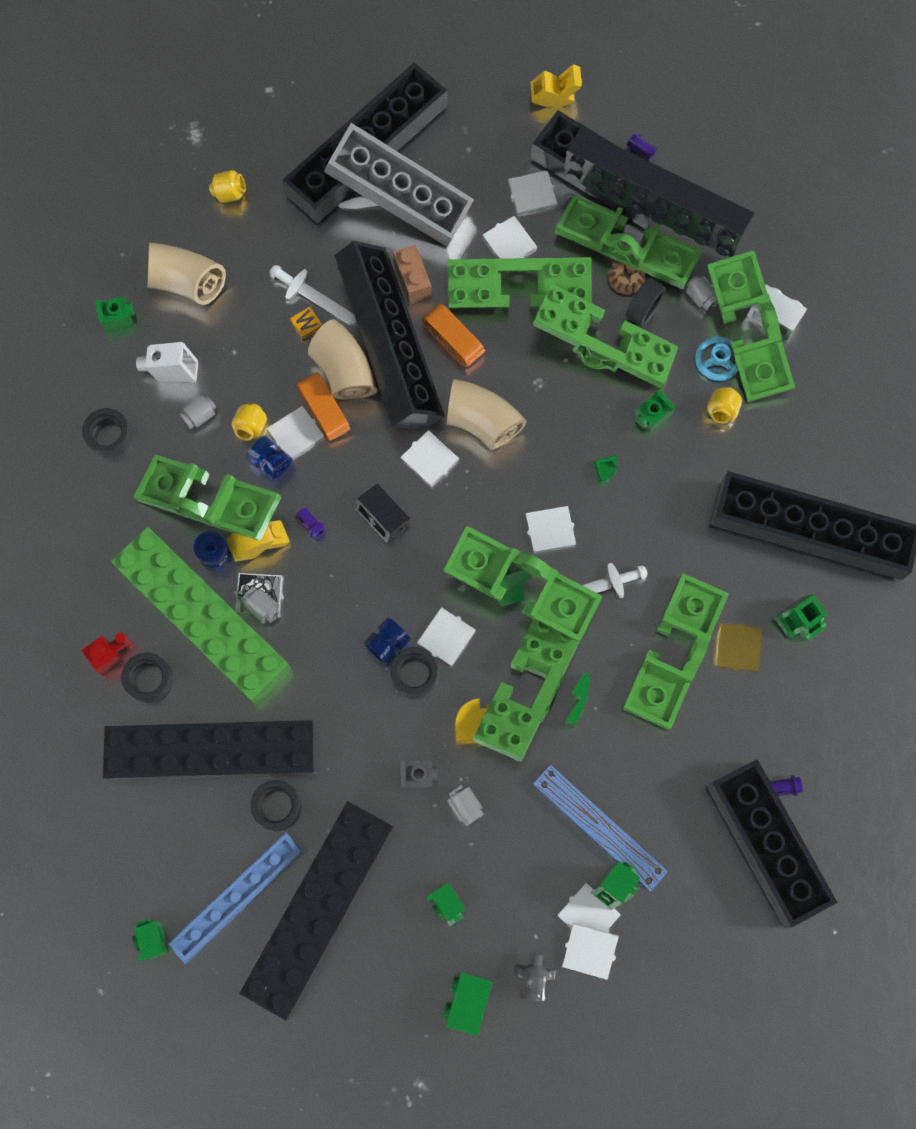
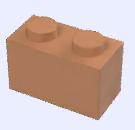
M416 245L394 251V266L409 305L432 298V286Z

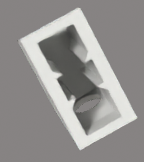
M183 342L156 344L147 347V356L137 357L136 367L138 371H148L158 381L196 383L198 359Z

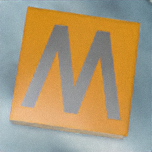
M311 307L290 318L291 323L303 340L316 333L322 326V323Z

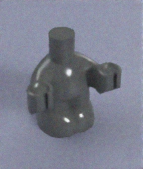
M532 953L531 965L526 967L525 965L515 964L514 975L523 978L520 998L532 1001H545L546 981L555 980L556 970L542 966V954Z

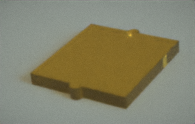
M721 623L716 666L732 668L736 672L739 670L758 672L763 628L744 626L743 623L739 625Z

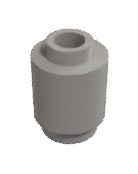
M695 276L688 282L686 293L701 309L704 308L706 311H710L718 304L713 285L704 276Z
M200 395L184 406L179 416L189 429L193 427L198 428L215 416L213 410L216 409V406L208 396L204 398Z
M251 588L241 600V603L244 604V609L262 624L273 622L279 615V604L261 589Z
M461 785L449 793L451 799L448 800V803L459 820L464 821L466 826L484 815L481 811L482 806L470 787L464 789Z

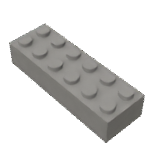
M352 123L349 125L324 171L445 246L453 239L474 201L470 196Z

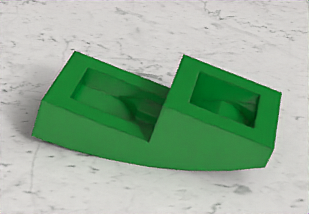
M587 672L583 674L569 696L577 704L564 724L572 729L577 723L587 700L590 674Z

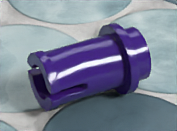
M633 134L626 145L630 151H636L648 161L652 159L657 151V148L643 140L640 134Z
M307 508L301 509L295 516V519L308 531L309 537L317 539L324 534L326 530L324 523L319 522Z
M791 775L788 779L770 781L778 796L788 794L798 796V793L803 792L800 777Z

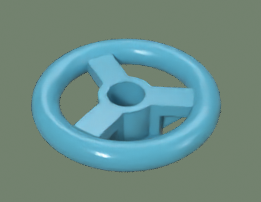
M715 336L704 340L698 346L695 353V363L702 375L714 381H725L738 373L736 362L734 364L729 360L732 340ZM715 344L710 358L702 361L704 350L708 346ZM716 355L722 356L723 359L717 358ZM713 365L723 366L729 372L716 374L707 368Z

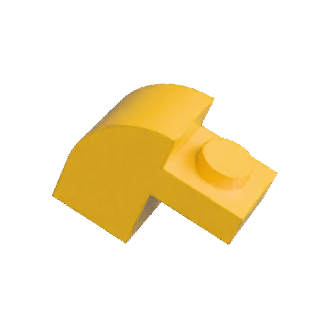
M573 64L559 76L543 71L530 82L532 102L544 107H563L573 103L574 93L582 87L580 67Z
M281 520L269 522L260 542L235 533L226 539L235 562L255 559L266 549L284 547L290 542Z
M479 698L471 700L461 707L455 721L456 744L476 743L473 737L490 704L480 709Z

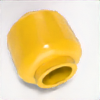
M228 170L214 174L212 183L209 184V189L212 197H216L221 203H228L240 200L246 191V185L241 174H238L235 170Z
M730 387L716 389L712 393L707 407L711 418L721 424L734 421L742 405L741 395Z
M253 403L243 404L238 407L231 426L237 437L249 441L260 437L267 422V417L259 405Z

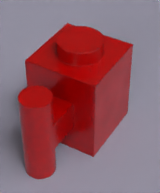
M121 632L117 633L115 639L111 642L102 635L81 651L94 670L103 676L123 662L118 652L123 648H130L132 642Z

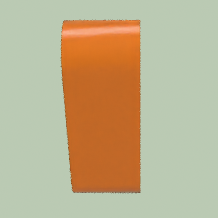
M442 303L436 305L421 318L427 330L465 368L485 353V349L480 341Z
M318 372L296 383L303 399L329 442L351 431L345 416Z

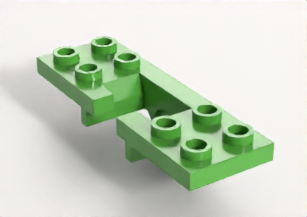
M574 194L556 226V234L684 289L701 255V249L660 232L661 225L656 224L654 229L647 226L642 237V241L647 242L643 249L638 241H635L630 235L619 233L611 235L614 228L623 231L627 224L628 217L621 215L623 208L618 207L617 211L614 212ZM620 241L625 242L629 246H625Z
M749 251L708 264L707 268L724 324L736 321L734 311L757 304L767 339L744 345L743 340L730 344L747 403L795 389L782 344L778 317L770 300L769 293L767 294L755 251Z
M591 257L448 259L449 309L509 308V295H501V273L509 274L512 272L537 273L538 294L530 295V307H540L550 283L592 303Z
M550 283L532 325L574 345L572 351L578 353L583 363L589 368H608L614 372L620 368L659 388L665 385L678 346L624 320L617 333L623 336L617 350L586 334L590 322L593 321L599 324L605 310Z
M156 454L154 455L133 496L137 501L259 542L261 541L281 499L278 493L235 480L232 475L227 474L219 486L220 489L212 506L209 507L200 501L196 503L186 498L193 482L202 485L206 484L210 476L206 470L198 468L194 463L188 465Z
M466 526L443 572L501 602L507 589L500 586L510 564L546 582L536 603L534 604L527 600L521 613L580 642L603 596L559 574L557 570L551 568L539 558L520 552L515 548L511 549Z
M682 573L657 632L669 636L674 627L694 636L695 640L682 670L659 661L660 654L648 650L623 706V710L666 730L671 729L689 685L693 681L705 656L711 634L729 593Z
M533 619L511 662V668L522 673L526 670L546 678L531 708L510 699L513 687L501 682L473 737L474 742L522 762L540 723L543 722L555 702L559 687L563 681V675L580 642Z

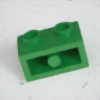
M618 861L608 869L591 894L613 910L622 902L625 904L627 900H630L639 889L636 884L640 877L636 875V869L629 863Z
M461 972L460 977L454 976L450 992L455 993L452 1004H446L442 1018L447 1020L446 1027L478 1036L493 981Z

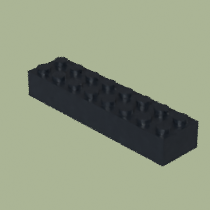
M415 62L412 63L282 179L285 195L318 224L354 191L324 172L351 123L398 151L447 107V90Z
M581 128L567 150L563 176L567 177L569 181L579 183L593 193L606 196L613 203L622 204L630 208L632 212L650 218L656 224H663L673 229L675 233L693 239L699 245H706L716 250L722 256L733 257L754 216L755 212Z
M353 240L335 254L334 257L345 286V291L350 300L359 332L365 344L374 376L380 388L392 427L425 430L444 418L445 414L387 249Z
M727 471L722 479L710 523L712 526L900 580L905 579L912 573L916 556V524Z
M313 720L104 726L103 779L109 782L316 776V724Z
M346 802L239 992L240 995L285 1021L290 1019L394 831V826L353 803Z

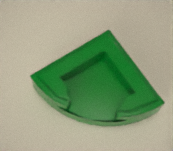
M617 455L593 461L599 485L607 483L614 476L618 464Z

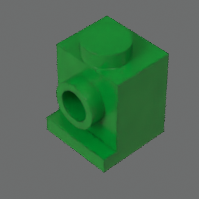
M124 296L100 301V299L95 300L99 322L105 332L133 325L131 316H135L133 305L131 302H127Z
M659 389L636 409L635 419L642 428H647L649 432H652L672 416L675 405ZM651 407L656 411L655 413L650 410Z
M446 883L426 897L428 902L435 901L436 904L432 906L433 910L440 920L445 918L450 926L464 918L461 913L465 911V908L449 883Z
M151 918L135 923V935L132 936L136 951L141 952V955L136 957L137 962H144L169 953L160 922H151Z

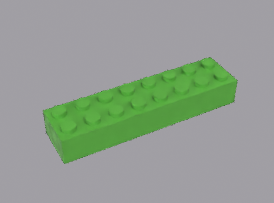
M149 527L141 532L111 561L255 706L292 670L290 665Z

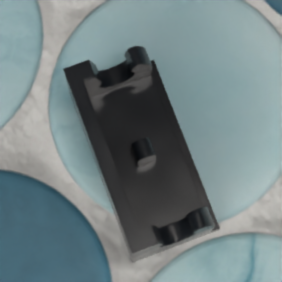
M378 483L356 500L355 510L386 543H389L406 528L404 525L410 520V517Z

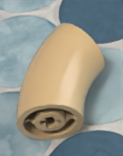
M149 242L147 288L176 293L200 305L209 304L219 295L226 279V271L221 264L186 249Z
M332 319L323 324L311 340L308 355L326 375L331 387L332 396L341 400H355L374 395L378 391L374 372L360 343L337 320Z
M453 379L447 425L472 433L484 442L490 450H495L505 445L525 427L527 422L524 417L506 400L479 385Z

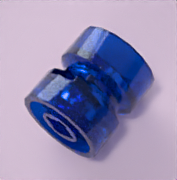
M267 435L259 438L246 454V459L254 467L261 468V473L271 482L278 480L289 469L293 458L283 449H278L277 443Z
M214 531L203 532L194 541V553L202 566L207 570H222L230 562V548L219 533Z
M389 617L378 626V633L373 632L363 642L365 647L385 665H388L396 656L397 649L402 650L411 641L410 636L404 629Z

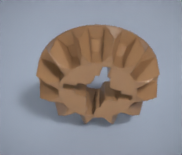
M618 261L614 262L609 269L608 281L615 291L621 294H633L645 282V273ZM624 269L628 274H633L631 275L630 283L626 277H621Z

